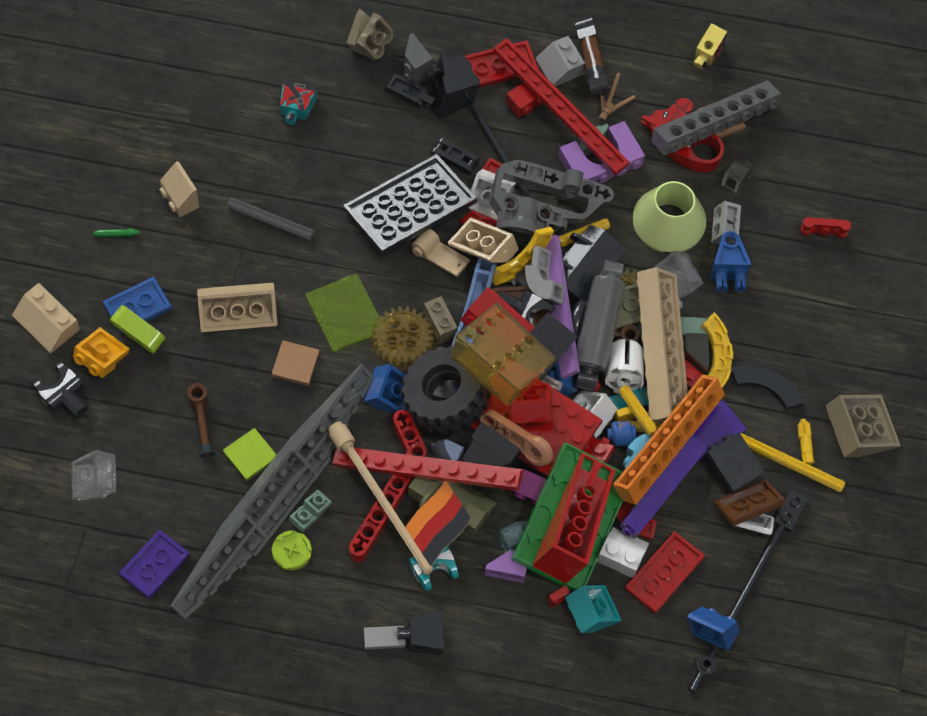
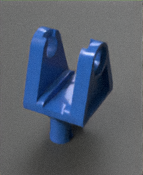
M725 232L721 238L710 274V280H716L717 291H721L720 287H722V292L728 290L727 280H735V291L739 292L740 287L741 292L747 290L746 277L751 262L741 238L736 232ZM727 237H732L735 240V244L728 245L725 240Z

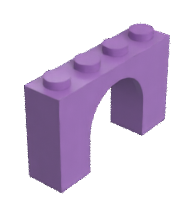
M623 121L608 127L607 132L608 140L629 161V166L617 175H614L604 164H595L589 161L583 154L577 141L560 147L558 157L566 171L569 169L580 170L584 173V179L604 183L614 176H621L626 171L640 168L643 165L645 155L627 124Z

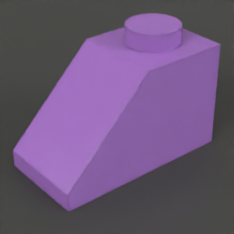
M509 550L486 565L485 576L524 583L526 567L512 561L514 551Z

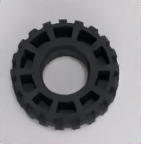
M445 346L437 347V349L429 350L423 356H419L415 363L408 368L407 375L404 376L402 381L404 387L401 389L403 404L413 420L422 429H428L433 434L440 432L442 435H448L451 432L458 433L466 427H471L476 420L480 419L483 411L487 409L489 405L488 399L491 398L492 394L490 378L479 359L464 348L459 350L456 346H449V348H445ZM453 379L461 381L460 388L451 398L443 401L432 400L435 389L443 382Z

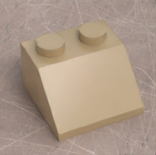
M174 163L160 180L161 188L159 191L164 199H168L171 211L173 213L176 212L180 218L199 208L197 189L180 163Z

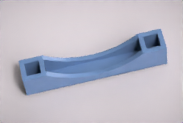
M478 258L463 315L487 287L491 288L497 262H489ZM460 321L452 346L458 347L459 350L464 348L472 353L477 335Z

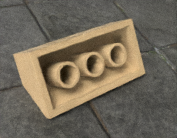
M274 283L198 289L201 332L277 326Z

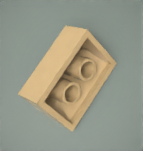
M471 217L448 241L449 246L489 262H508L519 250L513 234Z
M40 283L24 294L12 314V317L50 354L80 330L77 319Z

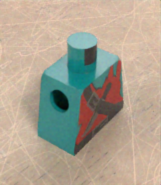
M283 80L280 113L286 116L284 121L287 124L294 125L296 119L305 120L317 100V88Z

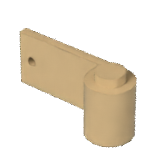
M431 229L420 234L411 244L412 252L416 256L425 258L455 277H458L470 263V259L441 243L439 236Z

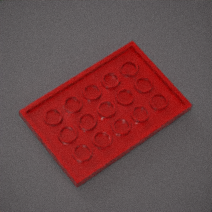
M505 359L490 380L492 394L491 398L488 399L489 405L482 414L488 410H494L513 422L511 386L540 384L544 382ZM552 387V421L543 424L537 422L526 425L516 424L530 434L545 439L551 446L553 452L552 461L543 467L532 465L527 461L522 452L520 455L521 461L546 477L550 473L558 451L564 442L583 451L603 422L601 418ZM487 416V420L490 423L494 424L493 419L490 416ZM480 419L476 420L470 428L476 431L481 423Z

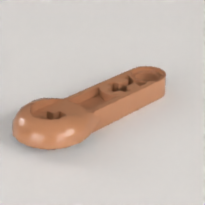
M488 410L480 417V422L485 423L521 448V452L532 465L543 467L552 461V448L545 439L530 434L494 410ZM487 416H490L493 419L494 424L490 423L487 420Z

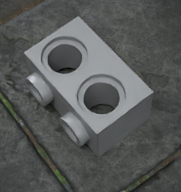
M724 201L714 208L711 242L720 244L723 234L728 231L736 232L739 235L741 205ZM727 237L725 240L728 245L735 242L732 237Z

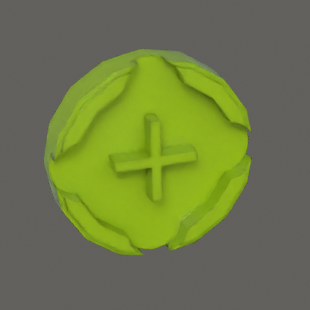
M296 531L283 532L273 543V559L279 567L285 570L301 569L311 558L312 548L310 541L302 533L300 534Z

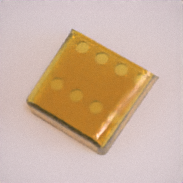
M498 302L456 335L452 352V360L459 364L507 406L511 405L534 385L555 361V356ZM486 320L492 322L490 326L487 325ZM476 329L482 330L484 335L478 334ZM465 337H470L474 343H469Z

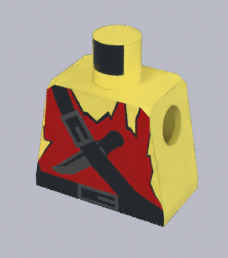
M711 23L696 49L694 65L697 68L703 69L705 64L711 66L725 47L727 31Z

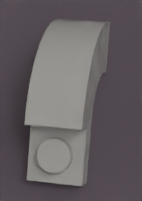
M535 246L533 249L532 265H526L525 268L527 284L538 297L555 304H563L565 286L551 280L549 276L551 251L541 246Z

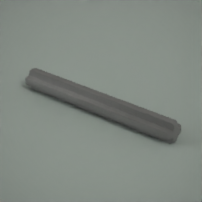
M235 198L228 200L227 207L307 240H311L314 231L310 228Z

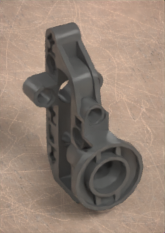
M514 160L502 164L496 170L489 203L498 216L496 228L513 234L517 244L527 246L535 230L551 227L557 232V230H566L568 224L582 223L598 207H604L613 199L614 193L608 186L584 179V173L580 170L569 169L564 173L531 162ZM502 179L520 185H530L536 187L537 190L554 194L553 198L558 201L570 202L574 200L583 203L582 213L572 212L539 202L533 198L502 191L500 189ZM583 188L588 191V195L583 192ZM505 202L510 203L511 208H507ZM540 212L546 215V219L541 217Z

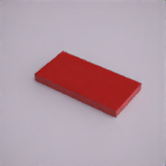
M528 40L514 43L538 69ZM493 49L465 56L467 61L471 63L473 72L479 77V88L519 78L493 52Z
M674 531L624 589L656 614L705 558V555Z

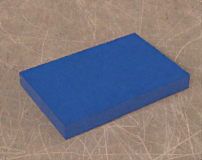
M154 277L103 301V305L110 317L114 315L121 305H124L146 322L172 309Z

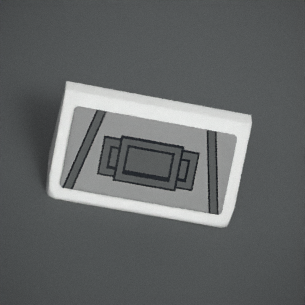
M762 514L736 526L770 535L773 530L774 517Z

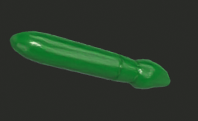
M132 228L127 230H97L93 232V235L97 237H133L140 234L138 230Z

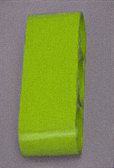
M121 305L109 320L115 327L153 354L166 339L162 333L124 305Z

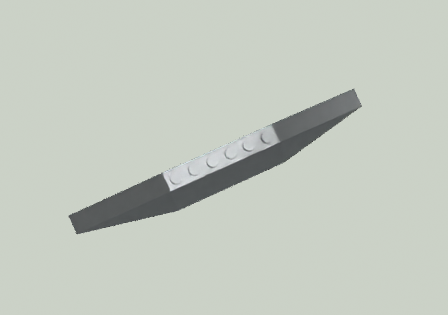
M360 364L290 437L222 523L171 604V607L183 619H186L204 603L203 600L207 596L213 595L217 591V587L224 581L227 582L236 570L243 568L247 564L246 561L261 551L327 466L333 449L337 448L329 436L328 428L339 421L347 427L349 426L347 423L351 415L357 411V404L360 398L364 397L374 379V376L364 364Z

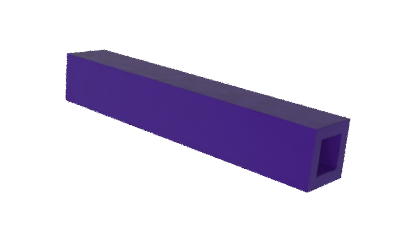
M692 435L619 526L624 534L634 539L638 536L708 448L706 445Z

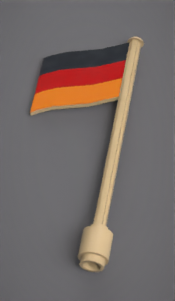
M341 421L334 423L328 428L330 438L339 451L348 453L423 569V574H430L433 571L432 565L442 551L463 532L469 524L471 517L447 481H444L439 490L418 509L405 527L353 448L355 439L347 426L342 424Z

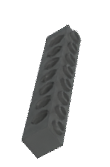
M768 80L654 128L651 142L664 156L671 152L674 153L678 149L690 146L694 142L704 140L706 137L731 128L740 122H745L754 116L761 115L763 112L775 109L779 104L781 93Z

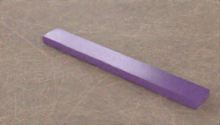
M553 235L546 247L547 250L551 251L549 276L551 280L564 285L565 289L563 304L550 302L556 307L554 312L551 311V315L574 333L559 236ZM575 341L558 361L561 378L566 379L580 372Z

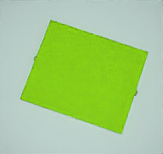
M357 273L305 294L332 351L385 331Z

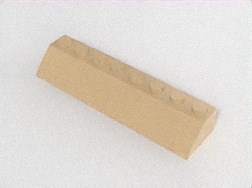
M655 267L637 272V287L639 290L638 303L641 312L640 322L642 324V342L644 345L643 358L646 367L645 378L647 380V397L649 400L648 414L653 422L663 424L688 393L677 275Z

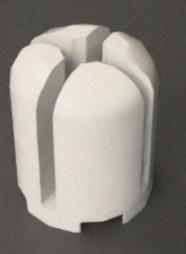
M619 339L612 343L605 383L606 386L608 384L609 387L614 389V393L620 394L619 390L624 385H628L633 391L639 387L641 389L644 384V350L636 341L629 340L626 364H624L625 339Z

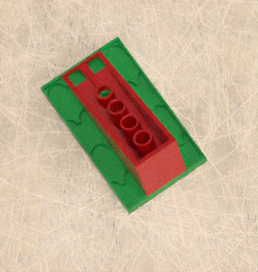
M564 442L558 451L511 560L563 587L566 585L573 592L581 586H586L623 502L613 485L623 472Z

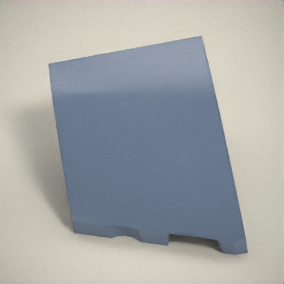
M447 439L437 441L436 444L432 442L429 447L437 459L461 461L464 455V447Z

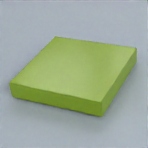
M255 428L223 450V453L246 481L268 467L276 456L275 452Z

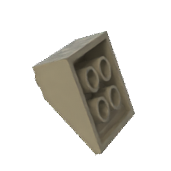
M839 395L825 405L844 458L861 457L896 449L901 446L882 395Z

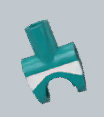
M447 546L432 566L433 570L441 569L446 571L454 580L459 577L453 555ZM415 557L409 558V564L418 582L425 591L431 590L430 574L424 575L423 569Z

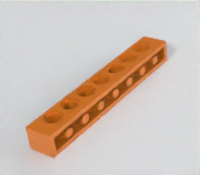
M703 374L613 485L621 500L637 505L724 397L725 393L718 378Z

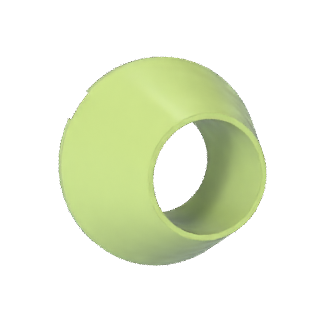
M671 181L650 190L638 200L633 211V227L639 239L651 249L662 253L663 251L680 253L691 249L701 240L706 228V214L701 203L687 185ZM662 205H674L679 207L685 214L672 216L663 212L659 207Z

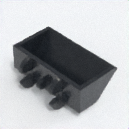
M589 225L582 235L572 233L569 238L576 243L572 245L569 251L564 253L563 266L568 298L577 302L579 300H588L594 276L600 275L604 260L617 263L627 250L607 231L593 225Z

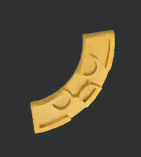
M551 227L535 230L529 244L518 256L506 264L495 268L492 283L496 286L508 282L516 277L515 274L525 269L526 265H532L534 247L541 246L546 249L554 230Z
M714 312L701 327L708 335L713 350V362L707 376L718 378L723 388L731 373L733 348L732 344H730L726 327Z

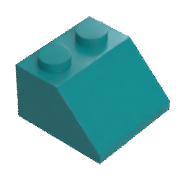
M606 585L581 586L565 597L568 608L572 612L581 633H593L622 621Z

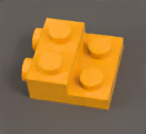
M100 327L75 346L73 357L78 365L83 364L89 368V372L93 376L98 375L103 378L114 370L116 363L129 353V348Z

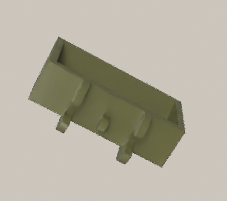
M415 477L408 487V496L419 502V507L421 508L439 490L444 481ZM447 482L471 517L469 524L463 531L474 537L497 503L467 484Z

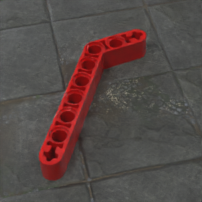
M398 410L393 417V427L405 454L413 455L415 452H419L422 454V457H426V447L411 415L406 410ZM412 436L414 437V439L407 440L405 439V437ZM393 474L382 492L387 500L393 502L390 505L394 511L397 509L415 477ZM395 484H401L403 487L400 489H396L393 486ZM378 500L349 545V556L354 562H362L366 559L390 520ZM375 516L383 517L381 521H376L373 518ZM365 532L373 533L371 537H365L363 534ZM362 543V551H358Z

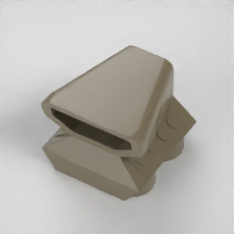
M359 9L346 44L352 51L365 55L372 61H376L383 56L384 46L391 42L394 30L380 15L373 13L369 17Z

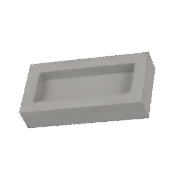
M404 626L364 628L365 650L406 647L405 640H397V627Z

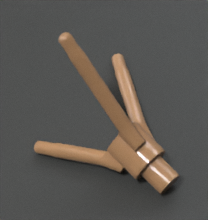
M620 73L616 75L608 100L605 101L604 95H600L601 114L599 119L605 121L611 112L636 98L633 95L615 106L611 103Z

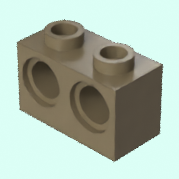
M442 296L424 303L423 313L438 343L442 344L454 339L457 326Z

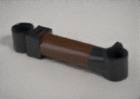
M591 16L575 21L592 95L599 94L603 96L606 92L610 91V86L600 51L596 28Z

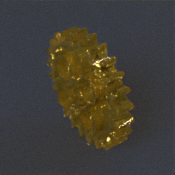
M401 306L398 307V311L391 308L390 314L384 311V317L379 316V322H375V328L372 329V341L375 342L374 348H378L377 354L383 353V360L389 357L390 364L396 360L397 366H399L401 361L404 362L405 366H407L408 361L414 364L415 358L421 357L426 354L427 350H431V343L434 340L432 337L434 331L431 330L432 324H427L428 317L422 319L423 313L421 312L417 315L415 308L412 312H409L408 306L405 311H402ZM397 324L399 327L393 328L391 325ZM416 327L418 330L412 331L409 328ZM389 341H394V342H396V344H395V345H389L388 342H389ZM413 344L415 347L409 348L406 345Z

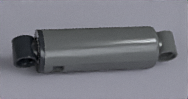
M604 260L600 275L594 276L576 346L580 372L576 375L575 387L594 391L598 376L606 374L626 285L620 280L624 267L623 264Z

